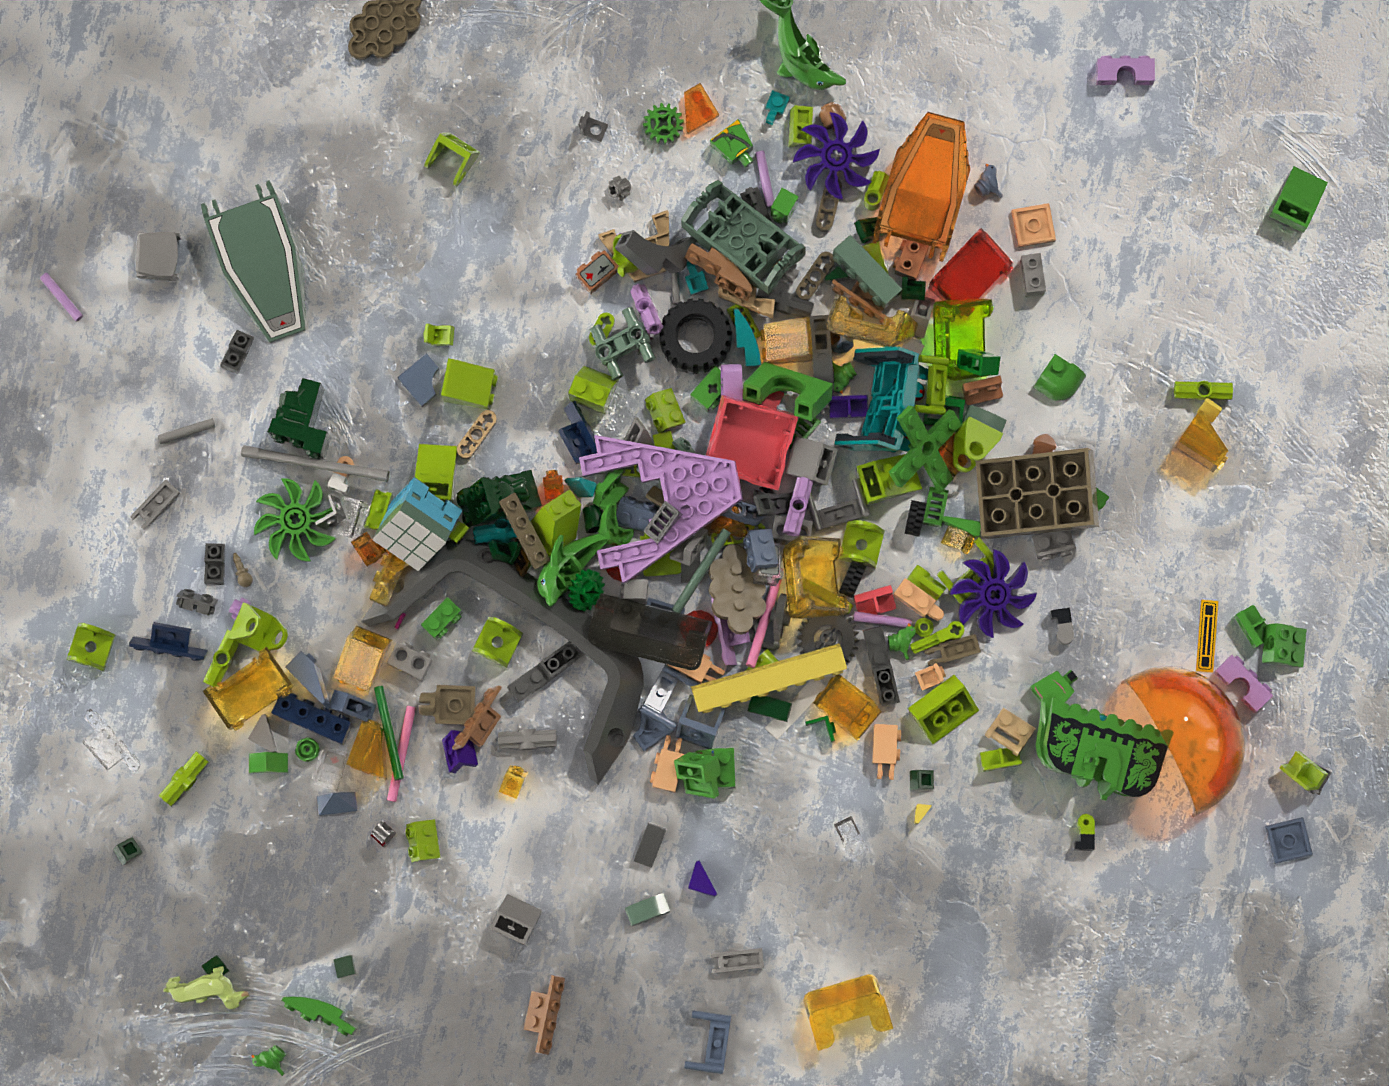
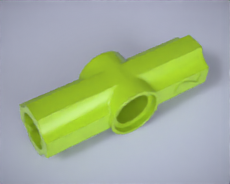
M1208 381L1174 382V399H1198L1204 401L1206 398L1212 400H1232L1233 383ZM1199 387H1206L1208 394L1202 395L1199 392Z
M228 629L218 650L213 655V661L203 680L204 683L219 689L228 667L231 666L233 657L240 644L228 638L231 632ZM227 655L226 663L219 664V656Z
M196 751L187 763L174 773L170 783L160 793L159 797L172 807L180 796L193 786L197 780L196 777L207 766L209 761Z

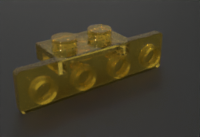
M389 552L388 556L384 554L380 563L383 568L381 572H376L373 582L376 584L369 597L370 600L383 606L388 605L406 562Z

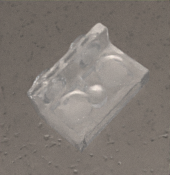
M342 496L341 504L346 519L333 527L331 533L360 541L364 533L366 519L370 513V504Z

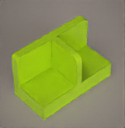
M1008 748L980 752L982 770L986 772L1022 765L1020 754L1015 756Z
M1296 751L1288 764H1282L1279 767L1307 791L1319 789L1328 775L1327 772L1301 751Z

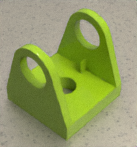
M450 132L440 133L425 161L424 167L430 168L445 146L464 157L453 181V185L457 187L478 158L480 151Z
M969 416L956 430L954 435L953 464L955 468L963 473L970 472L976 466V461L982 460L1001 440L1003 433ZM966 455L970 458V467L964 468L960 466L958 457Z
M854 520L847 522L838 560L850 563L855 561L864 566L876 568L885 530L867 521ZM864 540L867 543V548L865 550L857 549V541Z
M243 602L228 638L262 653L280 649L287 640L288 631L277 617ZM255 623L254 629L250 632V625ZM282 631L280 642L275 644L276 636Z
M488 617L472 652L507 668L523 636V632L503 620ZM496 637L503 639V645L499 648L492 645V641Z
M78 623L66 660L104 671L116 635L90 624ZM89 642H95L96 650L90 653L86 650Z

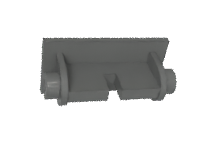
M749 187L745 190L746 192L740 194L743 201L772 222L758 187Z
M191 589L181 590L176 596L178 597L176 605H179V608L193 611L195 604L197 605L196 612L205 615H213L215 607L212 606L218 602V599L213 598L212 595L196 594Z

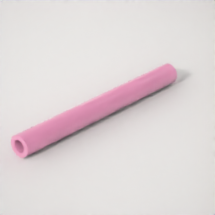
M773 576L765 601L766 611L760 617L746 666L751 668L756 666L770 621L771 611L774 608L782 578L779 576Z
M412 706L406 707L398 745L402 771L416 707ZM393 773L387 800L396 802L401 780L395 781Z

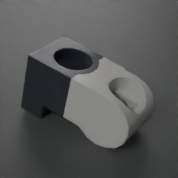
M1070 607L1050 610V620L1056 619L1058 630L1056 634L1057 642L1061 645H1068L1074 638Z

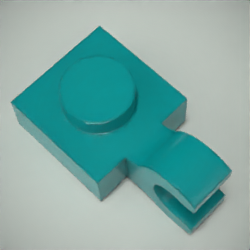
M772 90L765 107L766 110H769L765 123L773 126L777 114L783 116L790 100L789 96Z
M689 261L686 262L690 275L685 276L690 295L709 290L703 271L697 272L694 264Z

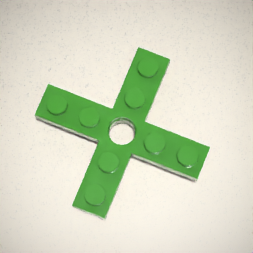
M908 405L897 417V420L910 441L908 445L910 450L889 471V474L895 485L902 488L924 466L935 488L942 491L954 478L938 449L961 426V423L954 410H948L927 431L914 406Z

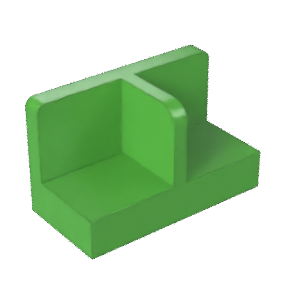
M1254 605L1237 613L1234 618L1252 647L1255 649L1264 643L1266 619L1261 617Z

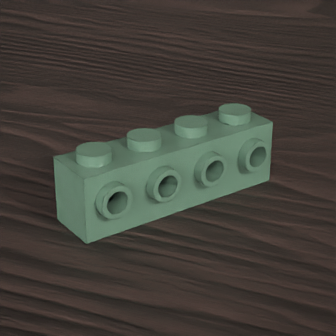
M851 235L833 250L834 261L838 265H843L848 276L851 279L855 278L860 283L859 287L873 297L872 300L877 306H882L885 309L901 295L903 289Z

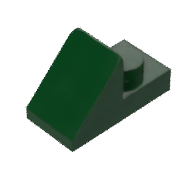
M882 216L860 219L854 222L862 244L889 234V232L878 230Z

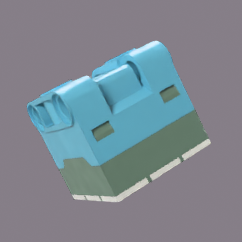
M414 477L389 504L373 541L419 571L445 545L462 509L449 500L444 503L428 491L429 487Z

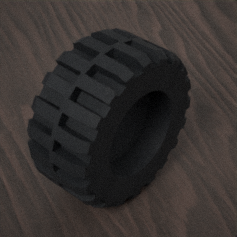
M691 298L687 299V302L684 303L682 301L678 302L676 307H671L668 310V314L664 315L662 319L663 328L659 337L660 345L665 358L676 369L680 368L682 372L688 373L690 371L693 374H699L701 371L706 373L714 366L718 367L719 363L726 359L727 353L731 348L732 329L727 315L723 313L720 307L717 308L715 303L711 301L705 302L704 299L700 298L698 300ZM702 320L711 326L714 339L707 350L691 353L681 347L678 341V331L685 322Z

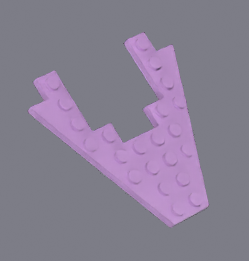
M598 435L594 436L597 453L579 457L584 477L638 465L641 482L645 483L660 479L664 501L669 502L683 514L659 544L650 538L597 550L600 569L605 570L619 566L622 583H627L743 500L737 466L733 460ZM666 511L667 515H669L670 517L673 516V514L670 511ZM664 516L660 518L666 524L668 523V520ZM659 522L655 524L661 530H663L664 526H662ZM654 528L651 529L655 535L658 536L660 534Z

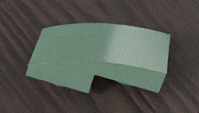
M968 405L962 422L970 416L1003 432L1007 420L979 407Z
M664 893L632 904L626 907L625 911L631 926H635L652 918L668 914L670 908Z

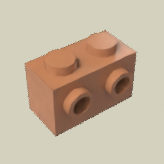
M908 236L907 240L903 239L899 249L902 251L900 258L896 257L893 268H896L894 274L916 281L930 243L912 236Z

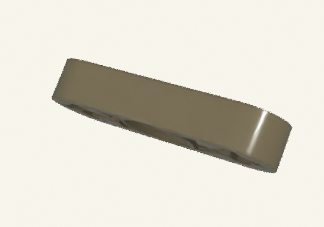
M838 179L840 190H842V182ZM826 186L824 187L816 219V227L822 232H827L832 228L839 202L838 198L830 195ZM826 200H832L835 206L832 209H826L823 204ZM826 213L828 214L827 222L830 224L822 227V223L819 221H823Z
M822 252L817 257L796 289L798 298L806 301L812 298L834 266L835 261L832 253ZM822 257H829L830 264L826 263L823 267V270H826L825 273L822 271V269L815 267L816 265H818L819 267L822 265ZM817 271L820 273L821 278L819 281H812L810 274ZM807 280L811 285L815 286V288L810 286V288L808 289L809 295L805 294L804 296H802V291L800 289H805L807 287L808 283L805 282Z

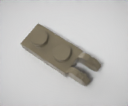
M976 634L941 643L936 647L924 650L925 655L940 651L942 656L941 658L928 661V666H932L935 663H947L981 653Z

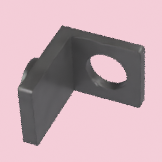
M586 111L584 117L581 116L578 127H580L581 135L602 142L608 124L591 118L590 112ZM593 125L601 127L602 131L599 135L591 133L590 130Z
M331 494L328 495L333 512L315 522L316 526L324 530L333 528L339 522L346 519L340 499Z

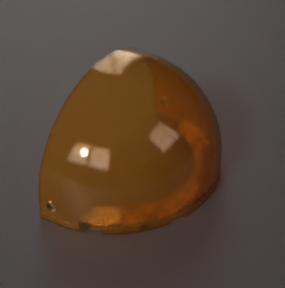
M1175 666L1149 668L1122 680L1121 684L1126 683L1138 696L1167 744L1190 793L1194 805L1192 817L1203 813L1223 800L1236 784L1245 757L1243 726L1235 706L1225 692L1202 674Z

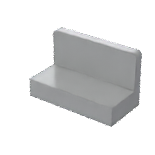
M702 528L695 536H691L674 548L669 558L690 566L707 544L708 530Z

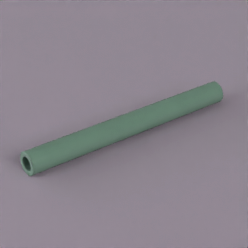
M723 528L676 601L672 608L674 612L678 614L682 612L731 533Z

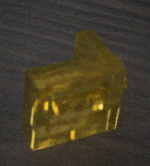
M948 525L941 543L967 555L974 545V537L968 532Z
M510 765L499 792L517 799L528 772L519 766Z

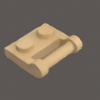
M1003 708L985 733V736L989 739H994L1011 750L1012 754L1018 756L1036 728ZM998 728L1008 736L1012 737L1013 739L1018 741L1019 744L1016 745L1007 738L1003 737L1002 735L996 732V729Z

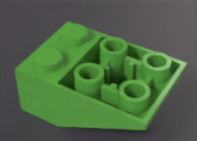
M1293 166L1269 217L1304 233L1328 182Z

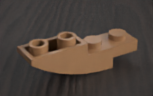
M692 243L688 248L685 258L690 263L705 269L707 273L717 276L714 283L720 288L730 291L739 299L748 301L753 289L738 267L713 247L708 253Z

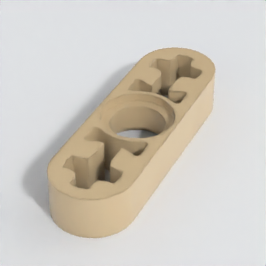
M483 411L457 446V453L461 458H471L497 423V417L493 411ZM492 415L491 419L493 422L486 423V431L481 426H478V423L484 424V416ZM476 429L482 431V437L478 440L473 439L471 436L472 432ZM469 438L476 446L474 447L471 444L469 447L470 453L462 454L461 447H467L469 441L466 440Z

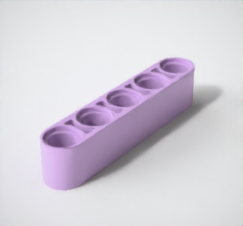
M741 364L721 365V396L724 395L743 400Z

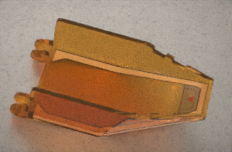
M927 112L911 135L909 134L906 141L897 149L874 230V244H877L880 237L879 233L881 232L887 234L884 240L885 247H888L892 235L931 246L929 259H932L934 256L935 247L942 249L939 261H944L970 173L964 121Z

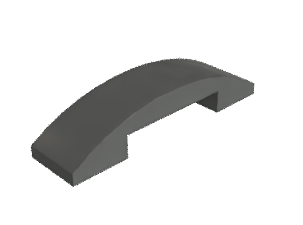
M793 492L754 496L758 515L772 516L788 513ZM797 503L793 505V508L801 510L803 506Z

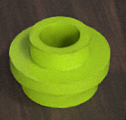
M928 618L918 619L914 626L916 634L920 637L931 635L934 629L932 621ZM922 624L928 626L926 631L921 630L920 626Z

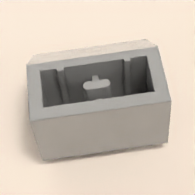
M795 436L785 473L794 477L809 478L813 481V484L828 486L838 449L824 443Z
M507 894L489 929L526 946L542 910Z

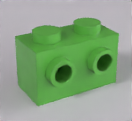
M447 597L421 626L435 640L441 639L447 634L448 628L452 623L455 625L462 618L461 614L463 612Z

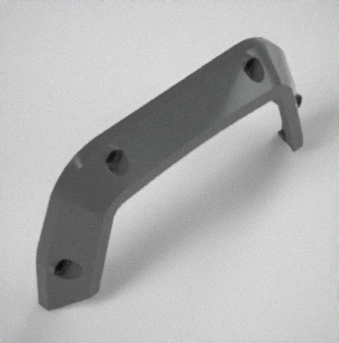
M461 539L458 544L452 540L446 541L445 545L419 571L408 565L396 573L361 620L368 627L394 620L447 575L453 572H461L496 591L540 619L605 670L608 682L583 749L589 777L599 785L631 736L644 687L642 665L632 646L619 634L585 611L573 607V604L563 596L553 606H548L546 599L538 591L537 578L529 573L521 577L514 564L511 565L493 558L490 561H484L483 555L486 552H490L489 546L484 543L475 544V541L470 539ZM400 583L402 588L398 592H393L392 585ZM613 638L619 640V645L616 648L609 646V641ZM614 735H622L623 741L620 744L613 743L612 738Z

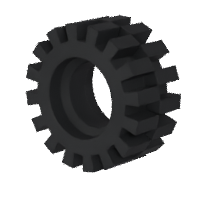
M911 500L904 534L920 537L927 503Z
M852 561L839 593L853 598L866 566Z

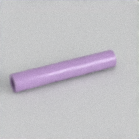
M758 151L755 155L766 208H771L774 196L765 152Z
M48 273L43 274L40 277L41 281L76 322L83 317L81 312Z
M854 611L853 621L906 628L908 623H912V619Z

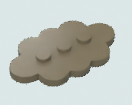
M371 0L366 2L362 8V14H357L350 20L349 28L353 37L349 41L348 50L351 56L357 60L367 59L371 55L379 59L390 57L394 52L395 46L404 45L408 40V33L415 32L420 27L421 17L417 10L422 5V0Z
M730 544L723 550L721 559L714 560L708 569L709 577L712 580L708 591L714 599L711 606L713 614L719 619L727 620L728 627L733 633L742 635L749 632L753 625V620L762 617L766 611V603L762 598L766 592V586L760 579L762 576L760 568L757 569L756 573H752L751 567H748L745 549L738 544Z

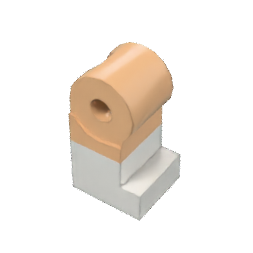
M343 456L337 461V463L354 465L353 460L348 456ZM333 472L328 488L347 495L350 488L346 485L350 474Z

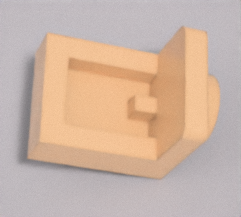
M937 663L915 672L922 691L943 683V678L946 677L943 667H938Z

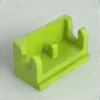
M794 105L790 109L788 147L812 144V136L801 129L812 125L813 107Z
M376 489L364 526L365 528L378 530L387 512V508L393 500L392 493H385Z

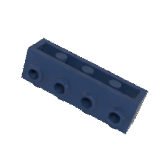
M287 691L284 694L280 692L271 712L273 715L344 745L353 725L349 722V717L339 714L337 717L331 714L332 710L322 706L319 709L314 707L315 703L304 698L303 701L296 699L297 695Z

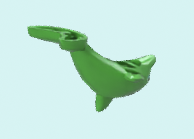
M760 0L766 8L779 16L778 45L783 62L777 71L778 75L786 78L793 76L803 85L816 90H824L833 85L842 86L846 84L844 77L834 72L822 61L820 49L813 37L807 34L805 40L792 14L791 6L793 0Z
M609 503L604 508L597 534L583 537L563 546L564 535L558 536L549 557L550 560L544 564L537 580L538 591L546 599L548 606H553L564 593L571 591L568 589V587L573 585L571 580H576V574L581 575V570H584L589 561L596 555L597 550L602 549L606 544L619 546L628 544L631 541L634 530L618 526L616 503Z

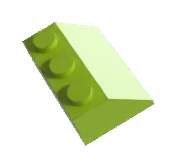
M952 675L907 708L932 744L979 711L966 687L955 675Z

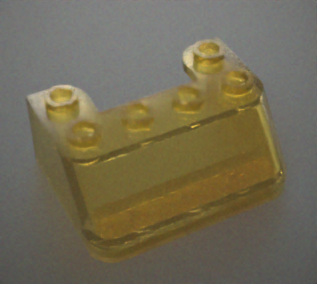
M868 974L808 992L803 998L817 1051L833 1045L835 1037L831 1026L869 1015L872 1027L879 1032L893 1029L880 984L873 975Z

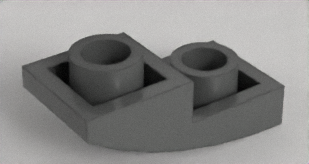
M236 330L220 367L238 374L247 357L254 337Z
M206 543L205 585H224L225 544Z
M648 822L634 858L635 862L652 868L666 828Z

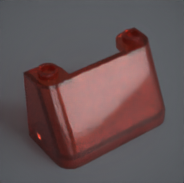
M980 228L932 278L928 288L962 319L965 315L968 317L975 310L973 307L975 302L1000 276L1004 274L1008 276L1014 269L1012 266L1014 262L990 235Z

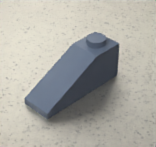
M300 651L285 668L329 709L331 706L320 668L315 665L317 660L310 653L305 655Z

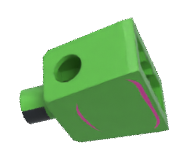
M1072 670L1068 671L1064 676L1055 671L1030 686V690L1040 702L1044 697L1051 699V701L1052 698L1056 697L1065 703L1075 692L1070 685L1078 677Z

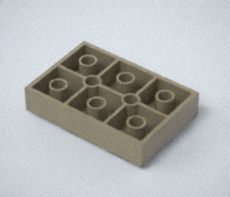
M1082 448L976 461L981 537L993 539L1100 527L1093 450Z

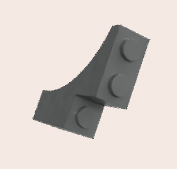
M632 230L622 233L615 249L646 275L658 273L662 268L671 274L684 270L687 265L685 255L692 243L695 245L697 240L691 236L680 239L672 246H661L644 239L636 231Z

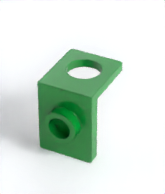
M828 715L805 722L806 726L825 721L830 742H835L833 735L836 733L834 722L829 721Z

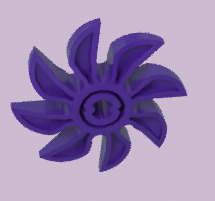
M830 112L836 139L830 140L826 128L820 125L812 124L802 128L803 132L824 144V147L819 149L812 144L802 146L796 152L793 163L808 158L820 157V163L813 164L807 169L805 176L807 188L811 191L818 176L824 169H828L830 173L825 180L826 189L833 197L843 199L838 184L837 172L842 171L846 183L853 187H864L870 184L872 181L849 168V164L854 163L862 168L870 166L878 158L880 149L853 155L851 150L863 146L866 142L868 135L866 124L862 120L850 142L845 143L843 138L848 131L847 123L840 115ZM837 151L842 157H839L840 160L836 161L835 158H831V154L833 155V152Z
M993 549L994 575L992 577L989 566L983 561L977 559L966 560L962 563L975 572L981 581L978 584L972 579L963 578L952 586L949 594L976 592L974 598L965 599L961 603L958 613L959 620L964 626L973 613L982 606V610L976 618L979 629L991 638H994L992 620L995 610L1000 624L1009 628L1021 627L1024 624L1006 609V605L1009 603L1017 609H1023L1031 605L1037 595L1036 592L1019 595L1011 594L1012 589L1022 588L1027 581L1028 569L1026 563L1023 561L1012 576L1004 581L1010 570L1009 561L1003 553ZM992 590L996 593L995 597H992V594H990Z

